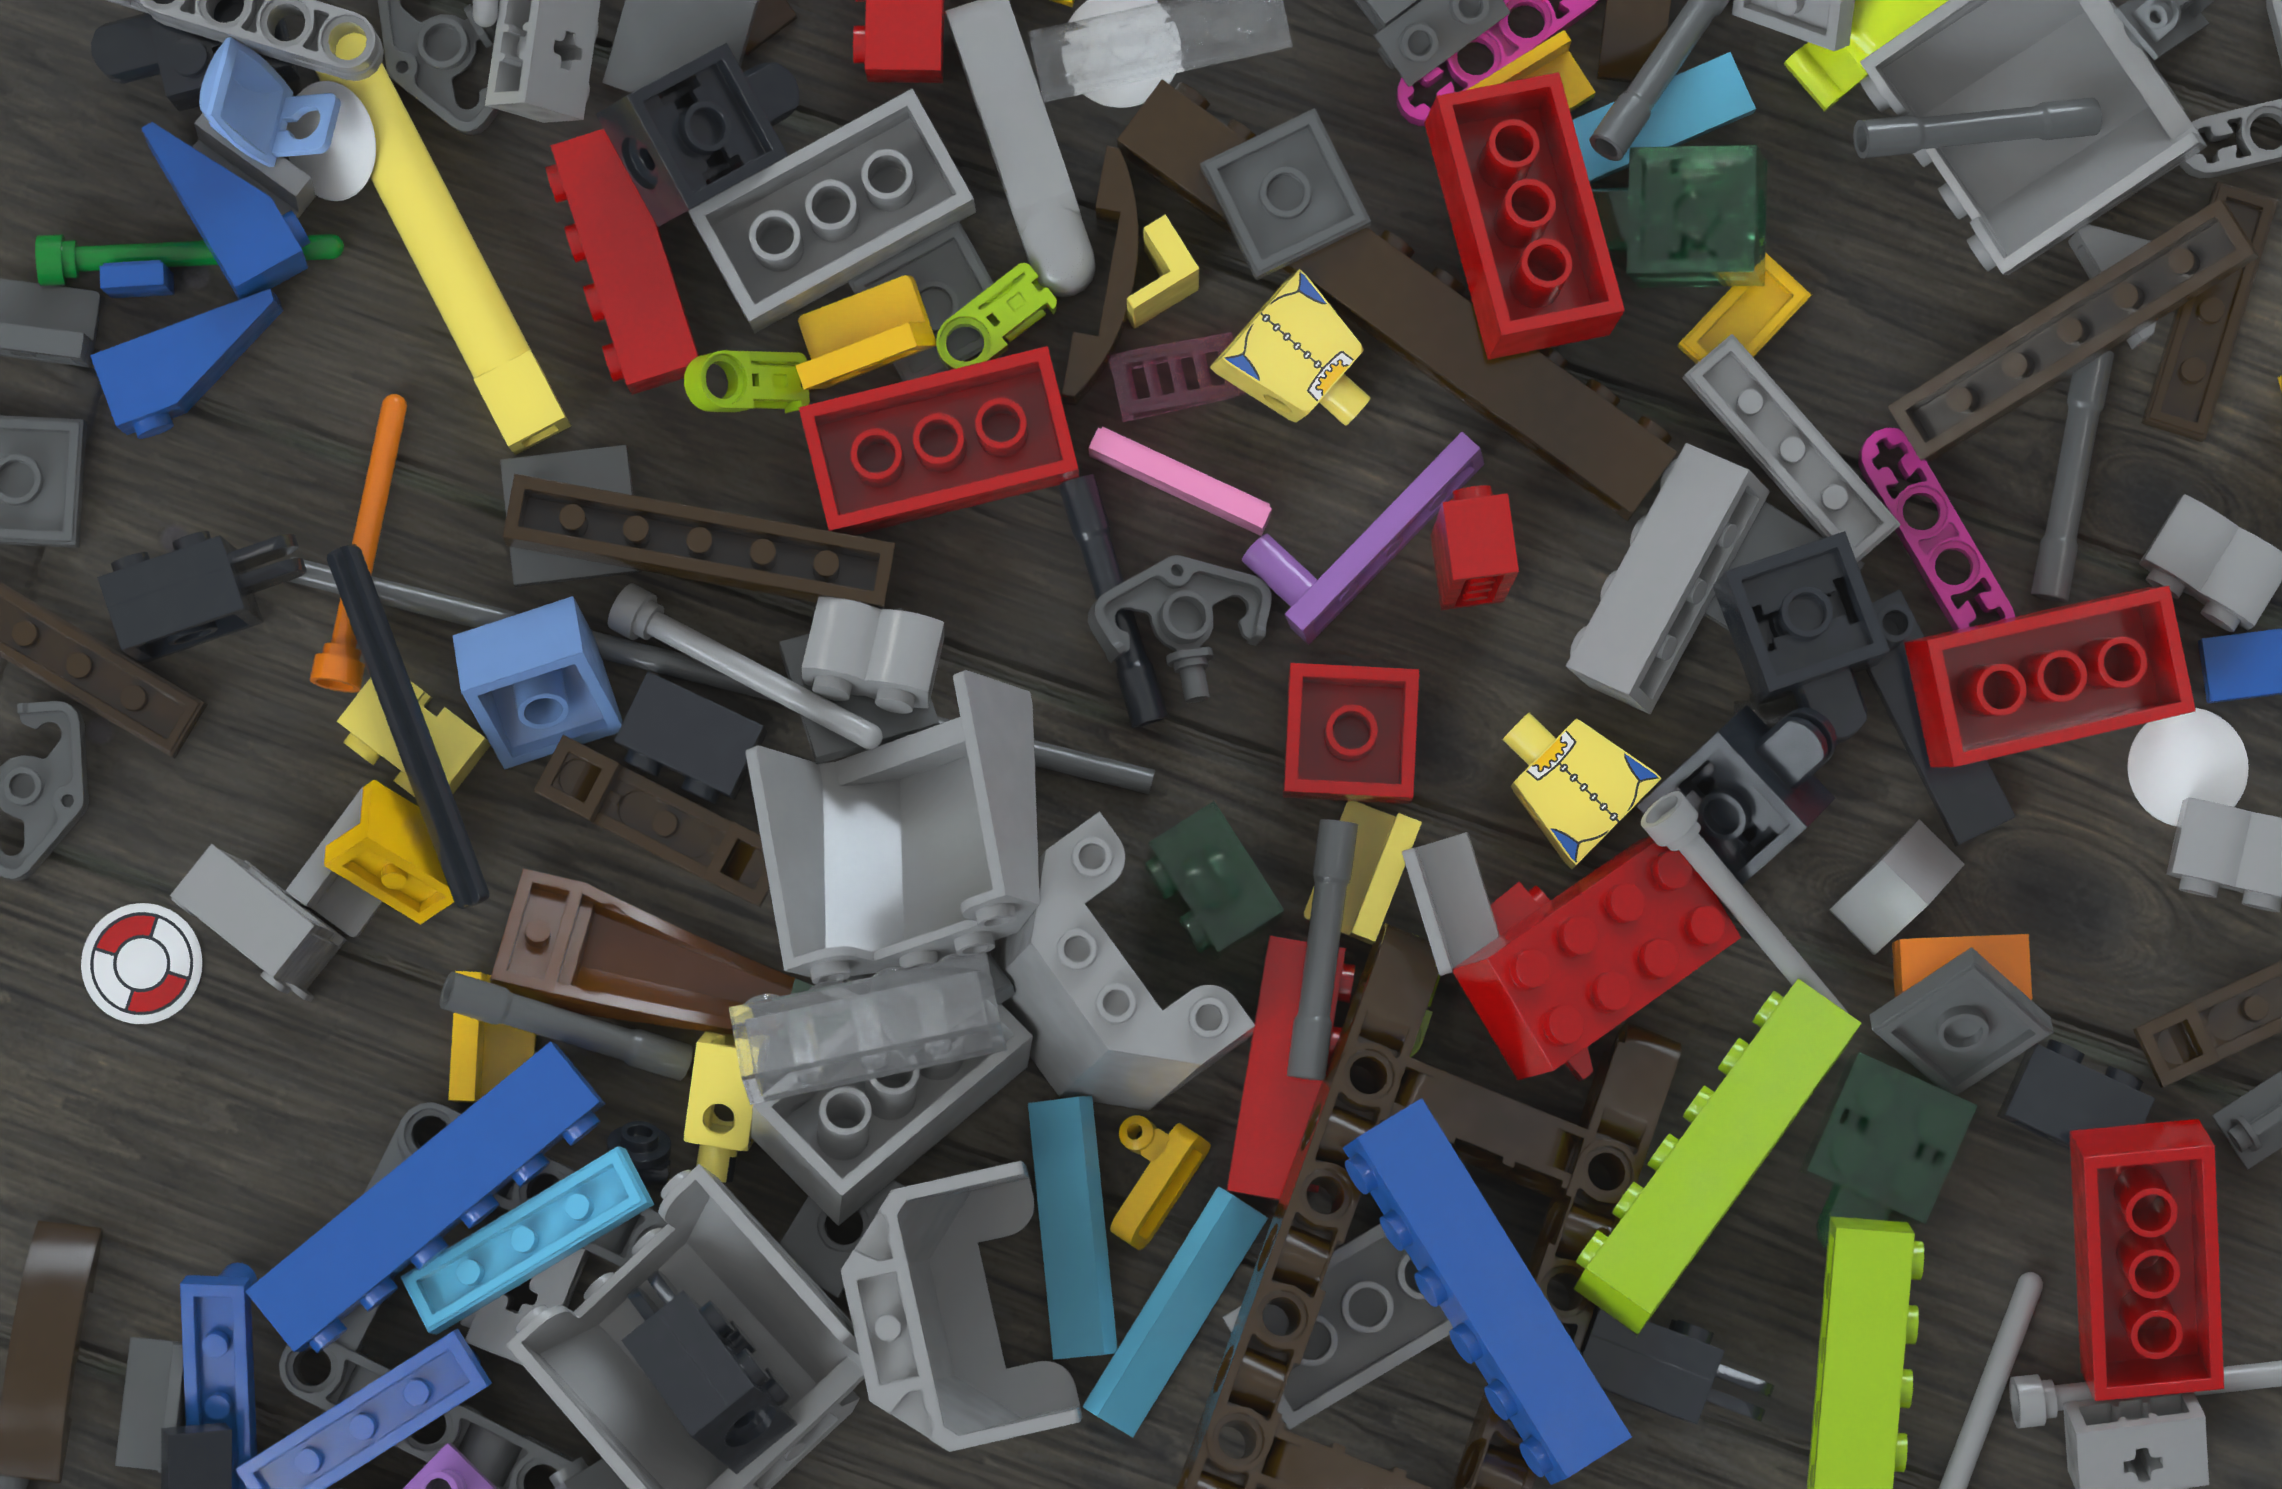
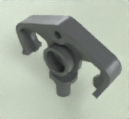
M378 0L388 75L456 131L464 135L474 136L486 130L501 111L485 106L487 87L480 90L479 102L474 108L469 110L462 109L456 102L453 80L471 66L477 54V42L482 41L486 48L494 45L492 38L495 37L497 21L490 27L477 25L472 15L473 6L469 4L464 7L468 17L466 20L455 15L440 14L419 22L405 11L401 0Z
M1173 555L1101 595L1088 612V624L1105 652L1107 660L1112 663L1124 655L1130 648L1128 632L1119 629L1115 623L1116 612L1126 609L1147 614L1155 637L1164 646L1175 651L1166 656V664L1168 667L1174 668L1175 673L1180 674L1185 702L1196 703L1210 698L1205 669L1209 667L1208 661L1213 659L1214 655L1212 648H1200V646L1209 638L1213 629V605L1230 597L1240 598L1246 605V614L1238 622L1241 636L1247 640L1246 644L1256 646L1264 639L1271 607V592L1269 586L1262 579L1254 575L1180 555Z
M61 701L17 704V712L20 714V720L23 724L37 730L46 723H55L60 727L62 734L60 741L48 757L41 759L35 756L21 755L10 758L0 766V808L9 815L24 822V848L19 854L14 856L5 854L1 849L0 843V876L9 880L20 881L34 874L88 809L89 794L85 723L78 709Z

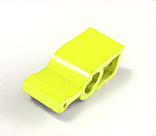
M1855 0L1849 46L1832 51L1808 42L1793 53L1784 62V65L1825 112L1860 83L1862 79L1868 76V73L1860 63L1861 60L1948 0Z

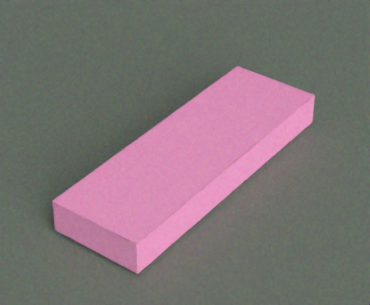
M1103 426L1101 429H1097L1091 441L1089 457L1262 536L1271 517L1272 508L1269 503Z

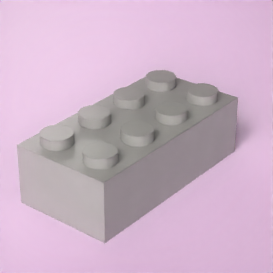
M910 89L688 210L755 334L845 285L854 277L946 227L976 213L972 194L914 90Z
M999 1004L905 1062L877 1024L871 1011L868 1010L753 1105L751 1138L839 1226L1026 1069L1033 1035L1002 1004Z
M1380 1223L1333 1252L1320 1288L1326 1291L1301 1364L1291 1370L1277 1409L1282 1414L1281 1418L1289 1430L1447 1337L1449 1331L1453 1328L1440 1305L1433 1307L1424 1298L1415 1281L1414 1275L1418 1272L1416 1266L1405 1249L1399 1251L1391 1244ZM1266 1305L1263 1310L1264 1325L1273 1334L1285 1336L1289 1327L1287 1315L1278 1306ZM1241 1306L1222 1317L1231 1333Z

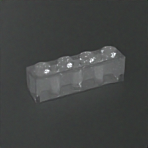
M1167 0L1029 31L1044 103L1293 47L1283 0Z
M955 953L941 958L935 964L911 969L889 967L878 971L873 977L846 983L837 980L823 981L822 983L815 984L808 991L784 996L762 994L752 997L745 1004L729 1007L740 1074L750 1105L1007 1051L994 982L986 953L972 956H959Z

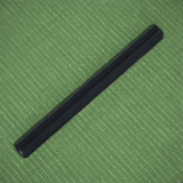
M356 544L337 548L327 554V562L455 905L461 909L473 907L486 901L490 893L362 550Z

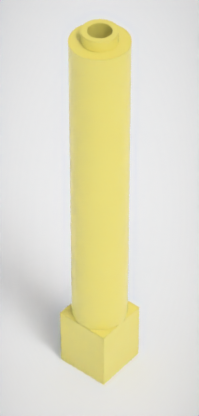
M359 33L345 35L336 45V56L345 60L357 58L366 47V36ZM381 63L373 75L360 81L345 80L315 71L320 81H332L342 84L350 89L365 106L371 118L376 138V158L370 178L471 371L474 381L508 447L514 455H517L571 427L384 65Z

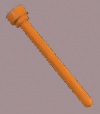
M398 394L386 396L381 405L352 544H356L362 550L371 575L407 411L405 399ZM341 597L331 643H325L322 653L315 654L310 682L334 691L355 693L361 689L365 664L360 661L361 651L356 648L357 640Z

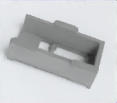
M213 844L208 847L170 895L172 897L171 900L183 910L199 918L264 971L260 976L269 984L286 994L292 990L299 997L309 1002L315 997L307 991L308 987L346 941L343 936L247 860L243 861L224 852Z

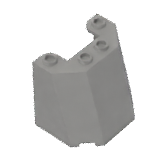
M1948 0L1860 61L1868 73V76L1862 79L1860 83L1873 104L1881 113L1891 107L1898 116L1930 117L2032 107L2042 102L2092 97L2098 101L2102 112V126L2100 132L2095 136L2054 140L2032 138L1922 149L1913 153L1923 167L1933 162L1947 182L1939 187L1938 190L1954 215L1959 220L1967 214L1971 218L1970 224L1976 234L1968 238L1967 243L1987 271L1997 266L2003 275L2012 274L2207 147L2203 138L2184 112V108L2147 52L2137 47L2128 38L2124 30V23L2114 13L2117 8L2112 0Z
M964 670L953 675L960 717L836 762L816 764V762L759 745L746 750L784 971L811 977L812 983L819 985L837 983L848 979L850 976L892 972L900 969L903 974L907 975L921 974L937 969L940 966L939 959L953 954L973 956L986 953L995 948L994 940L1018 933L1040 905L1033 703L1030 691Z
M1099 811L1045 850L1038 858L1040 905L1018 933L994 940L995 948L991 950L990 955L1010 980L1015 995L1001 1004L1033 1035L1029 1056L1059 1097L1092 1096L1093 1102L1149 1111L1250 1038L1255 1024L1229 991L1215 985L1196 987L1162 1011L1085 905L1111 886L1120 877L1125 865L1123 844Z
M1022 1161L891 1190L841 1269L869 1401L949 1452L1079 1423L1083 1418L1075 1381L1063 1366L1051 1361H1038L1007 1369L1005 1366L978 1243L1016 1234L1025 1228L1031 1220L1034 1212V1196L1027 1166Z
M698 1164L692 1171L684 1170L675 1175L662 1189L661 1197L663 1201L660 1204L658 1213L668 1223L662 1229H652L642 1236L632 1248L631 1254L633 1256L615 1273H606L595 1280L584 1294L585 1301L574 1312L563 1305H556L551 1308L541 1305L527 1313L516 1327L518 1334L506 1344V1347L629 1489H771L853 1412L860 1399L853 1390L864 1379L853 1324L720 1179ZM657 1270L661 1271L679 1293L684 1290L701 1307L711 1300L729 1322L733 1320L755 1346L757 1351L752 1355L764 1369L768 1367L776 1375L792 1397V1399L784 1404V1407L798 1425L738 1474H735L690 1436L621 1341L645 1321L627 1297L629 1292L638 1286L659 1309L665 1305L647 1280Z

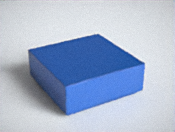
M161 260L103 263V266H99L100 288L111 299L174 295V273Z

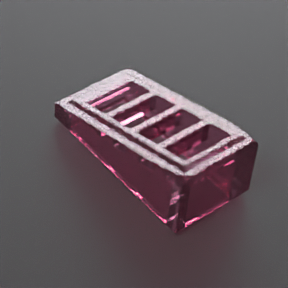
M1232 332L1108 355L1122 423L1246 395V392L1225 379V384L1212 386L1205 353L1217 351L1219 357L1234 340ZM1192 356L1200 388L1187 390L1181 359ZM1164 362L1169 364L1175 393L1166 395L1162 393L1156 364ZM1143 367L1150 397L1138 399L1131 370Z

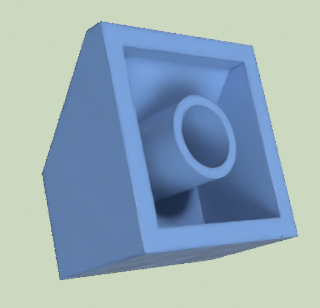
M574 596L453 635L461 693L504 770L553 754L562 735L585 744L619 732L623 720L595 637Z

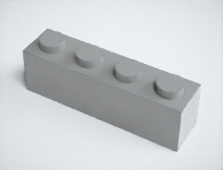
M1685 443L1678 458L1673 460L1665 469L1661 478L1659 494L1648 514L1641 517L1636 523L1630 538L1631 546L1618 570L1613 571L1605 580L1600 594V603L1589 624L1577 633L1572 642L1570 659L1566 667L1587 686L1643 712L1652 713L1715 595L1714 585L1723 573L1728 571L1770 493L1749 469L1688 443Z

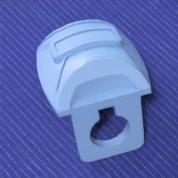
M229 37L224 40L216 51L207 68L200 90L199 104L202 113L215 131L252 159L268 167H274L277 157L313 155L326 152L331 145L341 101L333 93L293 96V91L265 59L248 46ZM319 111L320 122L318 127L307 138L295 139L289 130L286 131L288 123L297 122L307 112Z

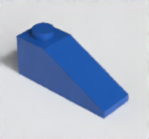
M151 122L141 128L148 147L238 300L269 288L272 289L308 269L301 248L310 244V240L292 210L281 215L269 195L155 123Z
M269 288L90 355L116 427L126 435L136 432L138 439L152 437L171 429L174 426L172 418L186 414L284 311L276 294Z

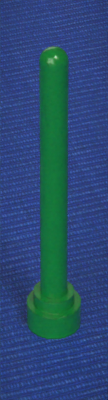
M59 234L38 235L35 243L36 270L40 286L67 285L68 279L79 278L80 272L100 271L99 266H103V263L161 260L167 267L218 265L204 240L78 246L77 240L65 241L64 235ZM335 234L307 235L310 244L301 248L306 261L329 260L341 256L344 251V243Z

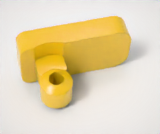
M1134 1115L1128 1117L1121 1124L1119 1138L1126 1148L1136 1154H1140L1149 1160L1150 1164L1114 1217L1110 1231L1137 1250H1141L1147 1246L1207 1156L1211 1144L1181 1123L1176 1124L1168 1135L1147 1118ZM1142 1131V1135L1136 1139L1137 1134Z

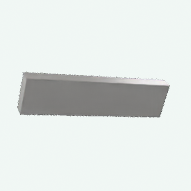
M1733 334L1728 336L1684 374L1683 380L1823 538L1846 532L1857 563L1901 525Z

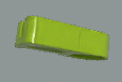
M1018 264L941 325L936 338L937 351L941 362L946 368L952 370L997 359L1008 350V344L1005 342L1006 339L1009 342L1013 341L1046 315L1044 309L1047 307L1052 314L1056 312L1057 300L1048 287L1044 288L1039 284L1038 275L1029 264ZM960 327H971L982 335L984 348L976 359L964 362L956 360L949 354L947 340L954 330Z
M717 351L694 358L687 366L684 375V387L688 398L697 408L707 412H740L753 408L785 409V413L798 411L799 407L809 405L810 402L809 389L804 390L801 387V380L795 366L807 361V358L802 353ZM711 364L721 367L727 376L728 388L722 399L715 397L707 387L706 373Z

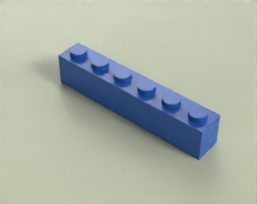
M550 1041L245 1292L293 1352H303L311 1346L318 1354L347 1331V1327L341 1320L362 1304L366 1311L369 1312L398 1289V1286L392 1279L408 1265L413 1263L418 1270H421L449 1247L443 1237L463 1221L470 1229L492 1213L500 1205L493 1196L508 1183L514 1180L519 1187H522L542 1172L550 1164L544 1154L563 1138L572 1146L591 1132L601 1122L594 1113L605 1105L604 1101L560 1047Z
M1422 1098L1344 1146L1343 1150L1349 1158L1345 1161V1167L1352 1182L1363 1194L1371 1193L1383 1213V1216L1380 1217V1224L1386 1237L1397 1250L1402 1251L1405 1249L1418 1270L1414 1277L1420 1292L1433 1307L1440 1305L1453 1326L1449 1331V1335L1454 1347L1467 1363H1476L1488 1383L1484 1387L1488 1402L1501 1419L1505 1421L1510 1419L1523 1440L1519 1444L1520 1452L1534 1474L1538 1477L1545 1475L1550 1485L1569 1478L1630 1439L1632 1436L1424 1100Z

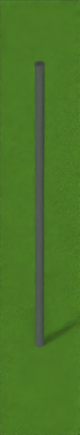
M304 560L307 572L299 578L287 581L339 594L329 565ZM371 576L381 604L473 628L520 614L519 612ZM592 631L603 660L776 702L685 653ZM937 716L939 724L952 720ZM1034 740L1036 767L1150 794L1155 774L1154 769Z

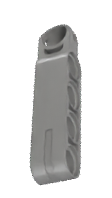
M105 0L148 13L154 20L163 25L222 43L226 38L232 37L256 53L345 80L360 81L369 78L378 70L383 61L384 49L381 39L365 17L356 12L316 0H244V7L240 16L234 21L227 23L214 20V9L221 0H174L168 4H157L153 0ZM288 15H300L305 18V28L296 39L280 41L275 38V27L282 18ZM350 33H359L366 36V47L357 58L345 60L336 56V45L342 37Z
M977 0L946 10L945 14L1029 265L1037 273L1039 284L1044 288L1048 287L1054 296L1061 298L1075 296L1084 291L1093 280L1096 270L1094 252L1009 0Z

